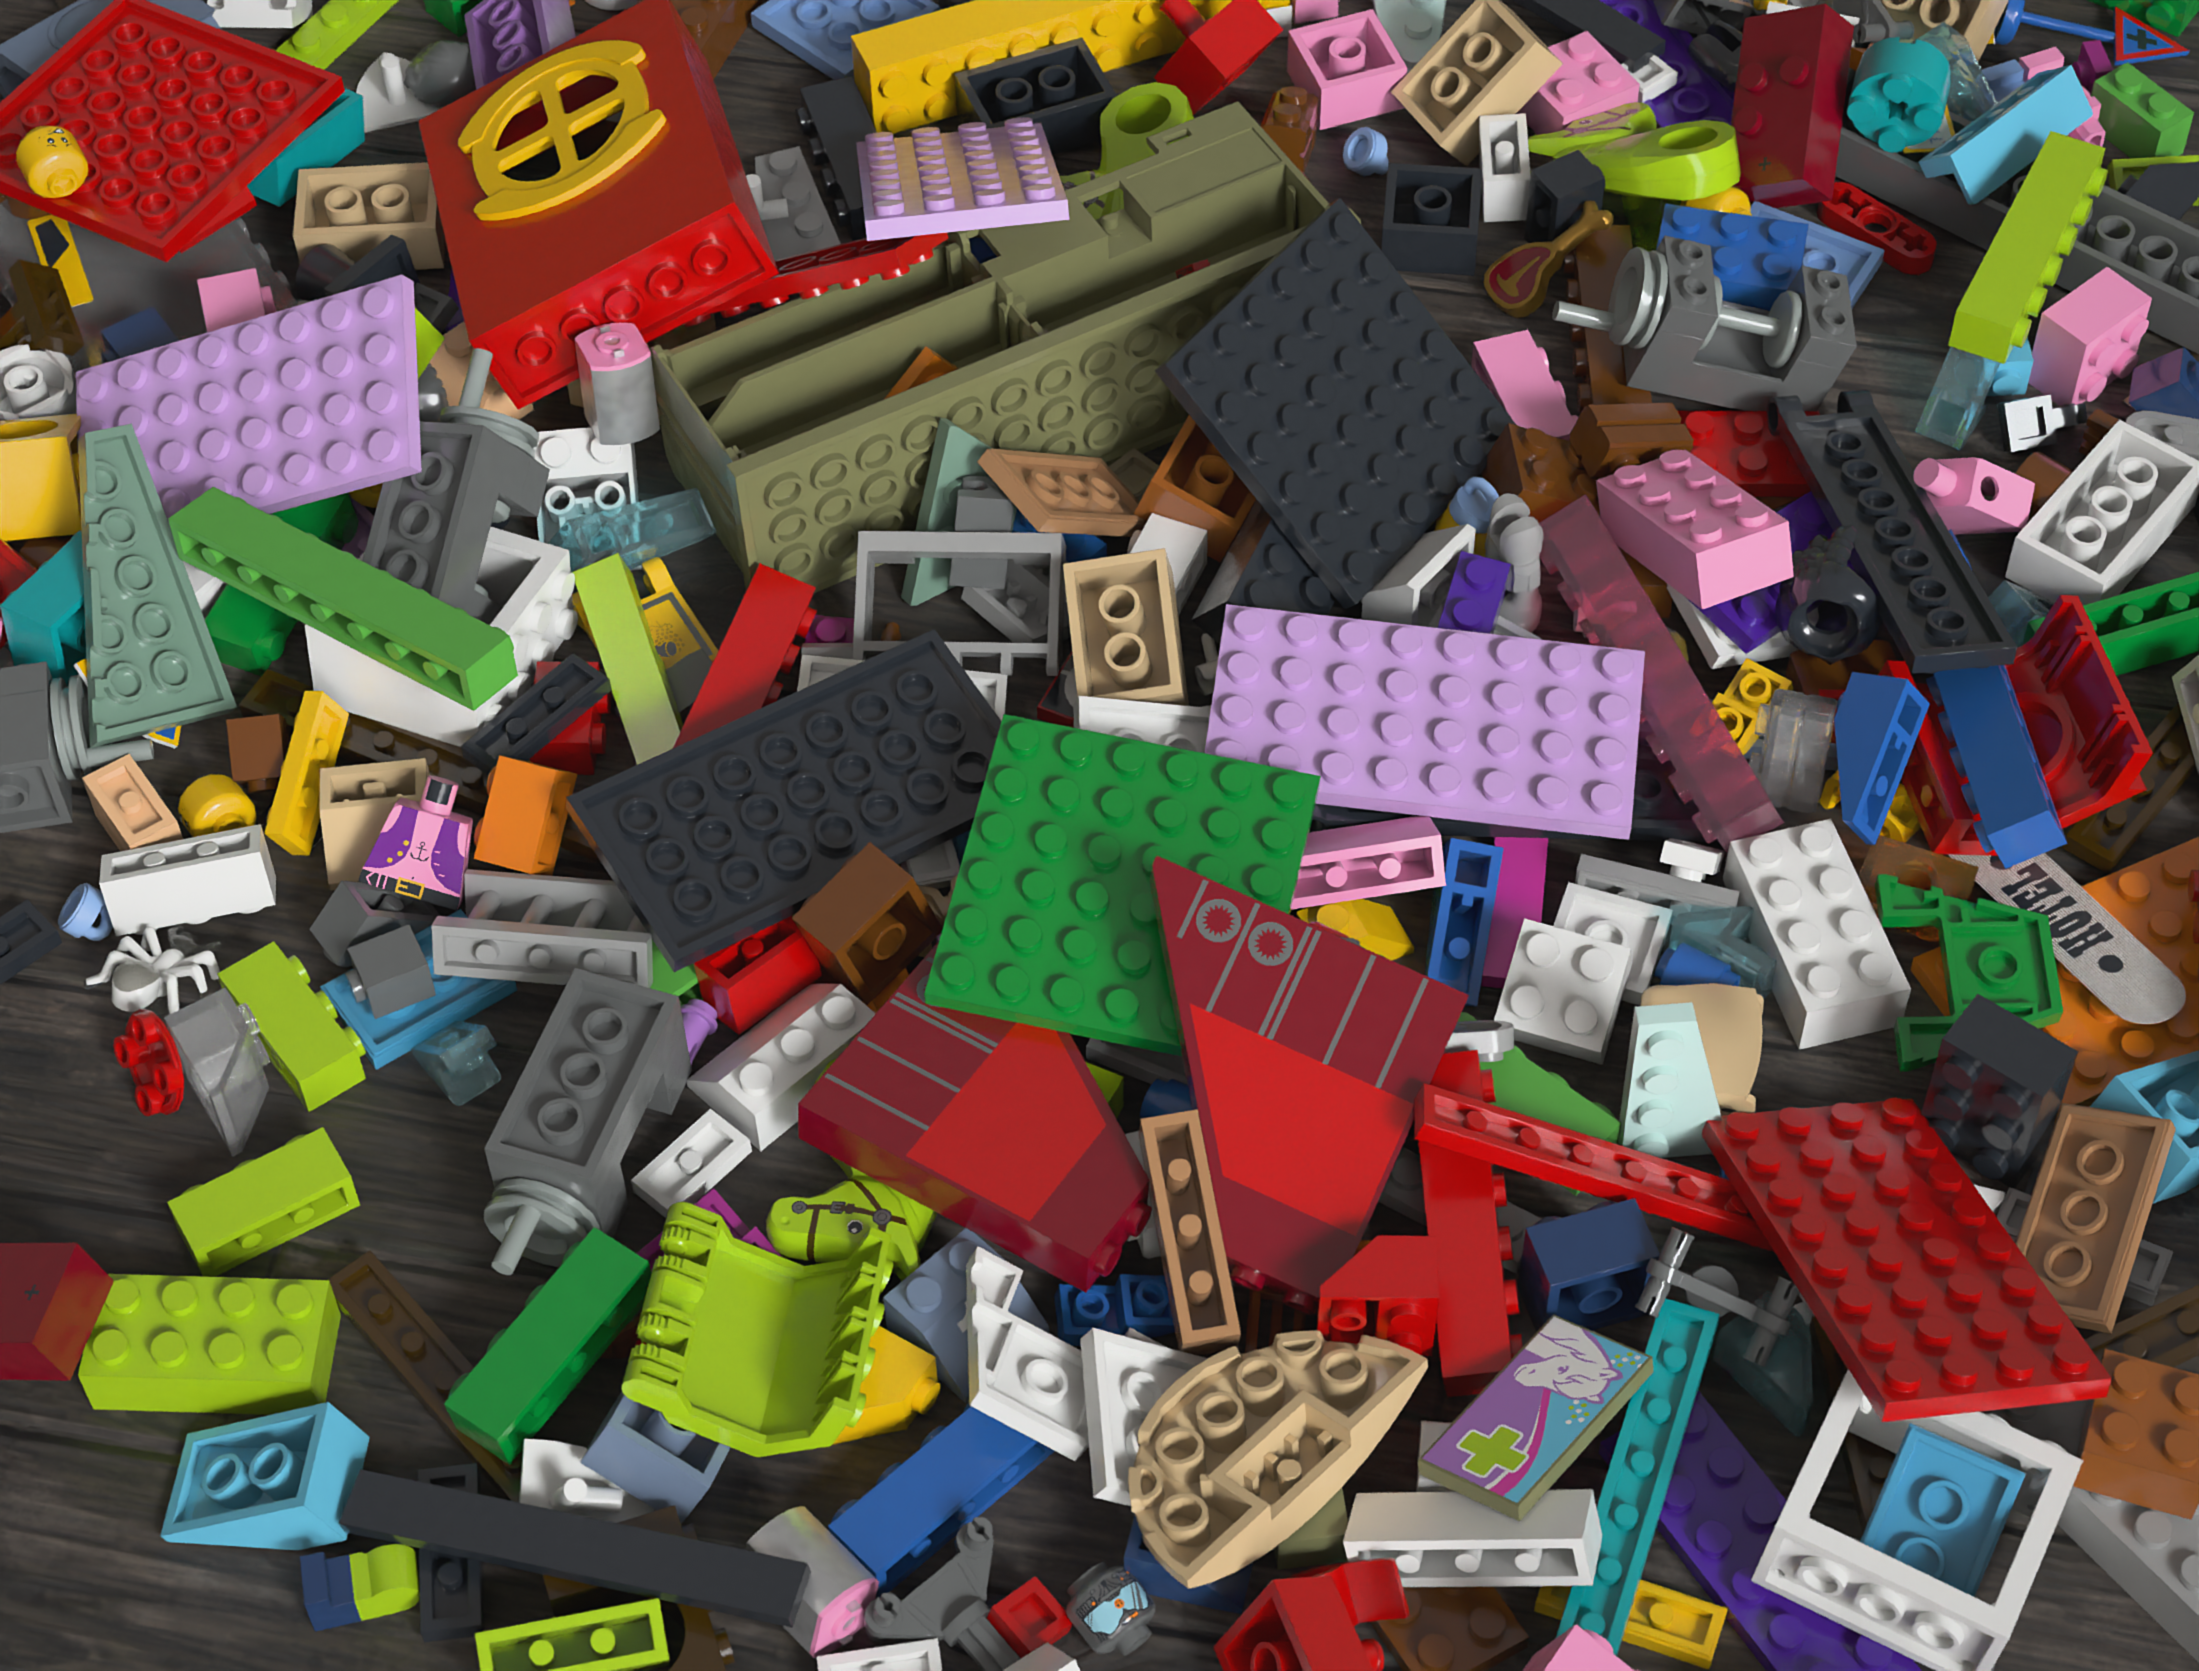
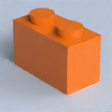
M499 755L497 765L491 770L487 781L489 798L485 814L475 829L474 843L476 851L474 859L529 874L552 876L568 815L566 797L573 794L577 774Z

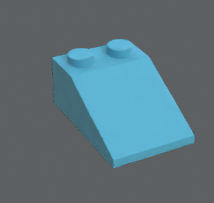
M2199 1050L2116 1075L2090 1107L2170 1119L2176 1128L2153 1203L2185 1193L2199 1184Z
M329 1402L188 1433L160 1536L167 1542L302 1550L345 1541L348 1533L343 1531L339 1521L359 1471L363 1469L370 1437Z

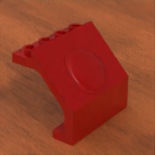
M2059 595L2035 635L2027 643L2017 648L2014 664L2005 666L2063 829L2147 790L2140 772L2153 752L2079 596ZM1887 660L1878 675L1908 679L1930 703L1901 780L1932 854L1998 856L1995 849L1987 853L1984 851L1975 832L1973 823L1981 820L1980 814H1972L1961 789V786L1969 783L1968 777L1963 779L1960 777L1952 761L1949 749L1956 747L1957 744L1956 741L1949 742L1937 715L1945 711L1944 705L1941 707L1937 706L1927 684L1914 682L1905 661Z

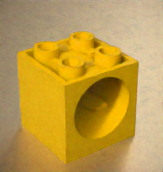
M67 414L0 421V538L4 541L73 535L82 530L81 507L78 495L80 493L79 453H77V432L81 427V416Z

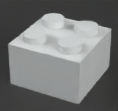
M1524 919L1494 1020L1512 1023L1514 1027V1040L1603 1065L1633 962L1631 948Z

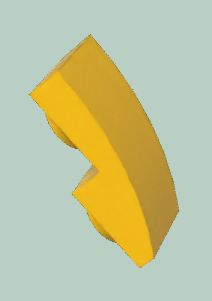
M1746 658L1725 693L1721 694L1718 692L1693 731L1692 739L1738 762L1761 736L1793 690L1792 681Z

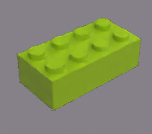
M108 1274L114 1280V1283L83 1350L78 1377L93 1409L272 1415L325 1403L341 1318L329 1280Z

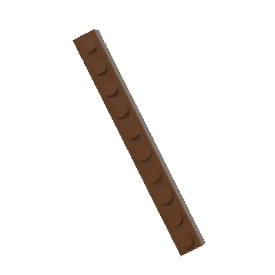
M1611 225L1609 229L1596 231L1565 256L1562 263L1563 274L1571 275V279L1566 280V303L1608 311L1616 274L1622 260L1633 249L1630 225ZM1569 324L1570 342H1578L1579 348H1574L1573 354L1574 377H1582L1583 383L1578 384L1577 388L1578 413H1581L1584 407L1588 405L1652 403L1651 391L1627 386L1623 346L1614 344L1610 340L1607 331ZM1601 529L1593 541L1594 559L1603 560V568L1598 570V597L1607 598V603L1638 604L1639 618H1670L1673 598L1667 589V583L1604 536Z

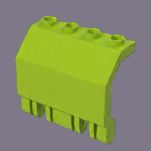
M687 1202L672 1204L667 1212L659 1244L661 1250L664 1251V1256H659L658 1259H655L636 1334H638L637 1338H640L641 1342L647 1344L641 1343V1345H636L635 1348H632L622 1384L623 1394L630 1400L662 1412L670 1424L754 1457L832 1446L846 1426L855 1427L866 1403V1394L859 1391L861 1382L869 1374L875 1358L876 1350L869 1347L870 1338L877 1331L884 1314L885 1306L879 1303L878 1299L879 1294L886 1287L893 1269V1261L887 1259L891 1234L870 1227L848 1259L803 1266L734 1238L722 1216Z

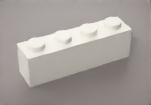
M1593 1489L1547 1490L1521 1521H1517L1458 1492L1356 1493L1343 1543L1348 1562L1393 1557L1396 1561L1403 1587L1592 1586L1602 1541V1531Z

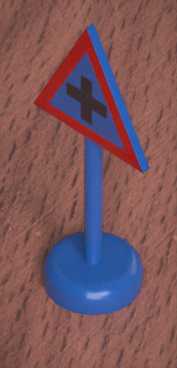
M2009 0L1995 27V44L2006 45L2014 38L2020 22L2114 44V66L2123 65L2127 62L2130 64L2185 56L2190 51L2116 6L2113 10V32L2024 12L2025 0Z

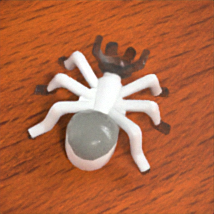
M179 925L168 930L169 949L162 953L155 930L152 927H148L143 933L141 943L137 944L129 936L121 939L117 950L110 952L104 958L105 963L101 972L84 980V988L89 990L105 984L112 976V1002L117 1008L127 1012H135L138 1009L144 1008L153 1011L156 1015L169 1012L172 1024L177 1027L182 1023L178 999V977L192 976L195 980L199 998L210 1008L217 1006L216 998L207 990L204 973L199 964H205L208 967L211 979L221 985L217 975L220 970L213 952L221 950L222 943L220 941L212 943L208 941L199 945L198 938L189 932H183V927ZM128 950H129L137 959H135V958H133V957H131V956H129V955H126L127 952H128ZM150 950H151L153 956H150V955L148 954V952H149Z

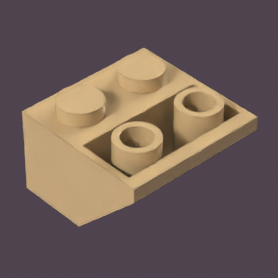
M426 758L320 768V818L330 890H336L341 881L359 882L360 873L392 808L400 797L420 802L427 776L430 775Z

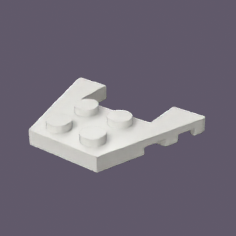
M977 1246L966 1264L969 1404L1075 1461L1089 1447L1081 1350L1011 1314L1008 1309L1024 1270ZM1132 1328L1124 1335L1125 1337L1165 1347Z

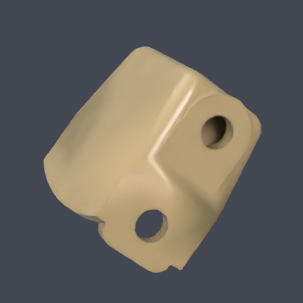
M1715 983L1676 986L1656 985L1644 990L1641 995L1640 1006L1693 1003L1719 1108H1730L1736 1110V1112L1754 1113L1756 1098L1749 1093L1756 1078L1761 1055L1764 998L1757 994L1755 988ZM1720 1110L1721 1116H1723V1115H1729V1114H1731V1113H1734V1112H1724V1111Z

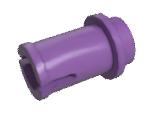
M690 999L687 1004L681 1005L691 1066L706 1036L715 1033L718 1025L716 1022V1010L708 1003L698 999Z

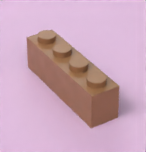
M1198 1110L1140 1119L1138 1137L1144 1169L1150 1180L1149 1196L1178 1350L1198 1356L1221 1352L1233 1346L1238 1347L1241 1332Z

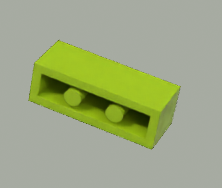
M273 941L217 973L227 1005L308 1112L366 1079L360 1057L366 1054L362 1042L350 1026L341 1029L335 1021L338 1015L327 995L322 990L314 994L307 985L310 983V978L304 966L295 955L287 958Z
M323 1127L307 1135L296 1136L284 1146L257 1159L244 1161L232 1171L208 1183L192 1186L184 1191L181 1196L167 1202L177 1229L203 1277H215L360 1206L351 1175Z
M659 1598L475 1633L481 1671H646L669 1666Z

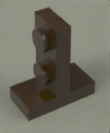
M18 259L8 269L18 301L0 319V351L16 345H29L30 351H39L42 348L74 356L85 344L59 270Z

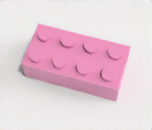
M1686 449L1667 451L1661 454L1659 459L1639 466H1624L1617 469L1613 475L1596 480L1603 535L1700 609L1711 607L1794 577L1789 521Z

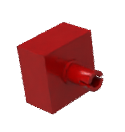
M1166 0L1159 10L1168 17L1186 39L1154 78L1158 83L1176 86L1187 97L1192 114L1195 115L1241 76L1278 37L1283 29L1257 0H1233L1215 16L1207 20L1189 0Z
M1332 1576L1272 1580L1213 1646L1223 1671H1383L1384 1653L1381 1645L1373 1638L1359 1639Z

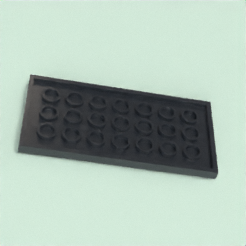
M933 629L566 797V810L646 931L651 934L652 940L673 972H676L796 914L807 898L818 893L840 871L846 860L857 855L869 842L896 864H900L971 830L1002 721L939 634Z

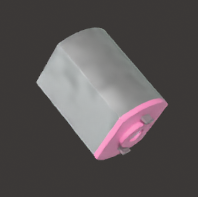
M634 323L605 324L586 330L575 337L584 413L599 443L602 445L630 444L648 438L660 430L651 351Z
M804 1506L792 1508L778 1515L748 1540L745 1550L808 1563L811 1574L793 1628L783 1627L813 1658L826 1655L853 1640L852 1636L864 1627L863 1617L865 1610L870 1602L875 1600L879 1581Z

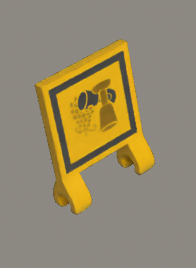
M654 557L643 562L642 570L645 572L643 582L652 595L641 599V603L656 651L663 660L666 670L687 655L701 648L713 662L718 649L674 585L660 557ZM576 592L572 594L573 610L578 615L577 624L586 631L597 648L579 593Z

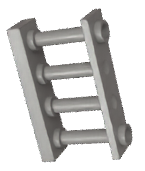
M467 869L464 873L467 918L437 916L431 925L434 974L567 985L574 969L577 968L650 988L653 983L651 934L646 931L614 881Z

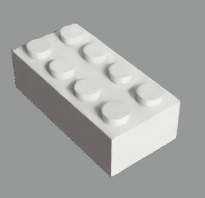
M2119 420L2015 537L2005 577L2053 604L2059 595L2079 596L2082 605L2119 595L2195 506L2199 494V461Z
M1827 819L1730 841L1723 881L1727 889L1740 891L1736 908L1737 913L1798 1050L1894 1028L1897 1017H1904L1911 987L1832 820Z

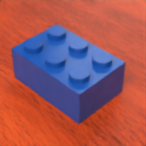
M1665 204L1657 248L1664 235L1710 245L1713 273L1719 277L1722 285V301L1770 311L1775 300L1781 293L1787 291L1802 266L1809 224Z

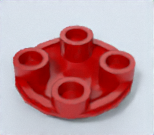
M144 1008L138 1009L131 1014L125 1028V1035L115 1037L114 1053L120 1066L130 1069L136 1085V1103L141 1113L147 1117L158 1113L170 1115L179 1110L184 1095V1073L177 1045L164 1022L153 1011Z

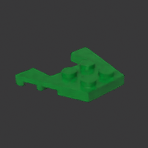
M1887 874L1877 875L1874 886L1879 922L1882 927L1933 926L1937 928L1950 1016L1897 1017L1894 1025V1034L1900 1072H1908L1936 1063L1942 1038L1977 994L2038 1029L2060 1021L2063 1014V1005L2048 915L1978 898L1977 903L1943 895L1942 888L1931 886L1930 891L1897 883L1899 877Z

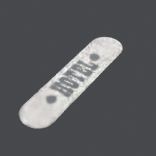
M2045 853L2005 869L1999 856L1948 854L1998 903L2048 915L2054 956L2120 1018L2133 1023L2154 1024L2172 1018L2182 1009L2186 999V992L2180 979Z

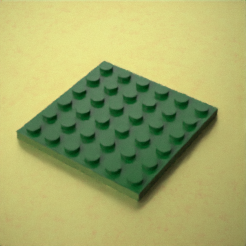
M1004 714L925 989V1004L1182 1057L1150 886L1152 864L1156 856L1162 857L1290 915L1320 788L1321 776Z

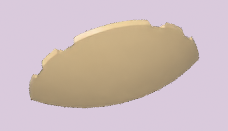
M1315 1330L1277 1334L1272 1346L1253 1350L1245 1354H1241L1237 1347L1233 1346L1193 1367L1176 1380L1160 1396L1148 1412L1138 1431L1139 1449L1136 1454L1134 1467L1129 1466L1128 1487L1131 1509L1136 1515L1139 1528L1143 1534V1540L1148 1549L1170 1575L1188 1589L1211 1583L1232 1574L1268 1553L1313 1517L1362 1465L1411 1397L1428 1368V1359L1410 1349L1368 1335H1361L1360 1341L1357 1344L1325 1341L1322 1333Z

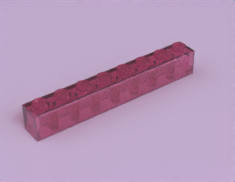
M1585 494L1540 522L1539 525L1543 529L1544 539L1539 557L1551 575L1559 570L1565 581L1558 584L1557 588L1571 611L1573 612L1581 607L1586 618L1578 624L1590 644L1645 651L1639 725L1648 721L1653 733L1645 737L1661 764L1671 760L1677 772L1668 777L1682 801L1687 803L1693 799L1698 806L1700 812L1693 815L1692 818L1707 843L1709 844L1717 839L1728 854L1730 841L1765 834L1784 823L1587 495Z

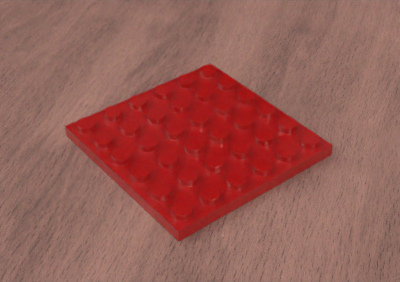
M114 0L0 102V193L167 263L345 92L342 77L146 0ZM40 126H57L72 133L88 162L87 177L76 191L59 198L42 197L32 191L16 159V150L19 143L30 130Z

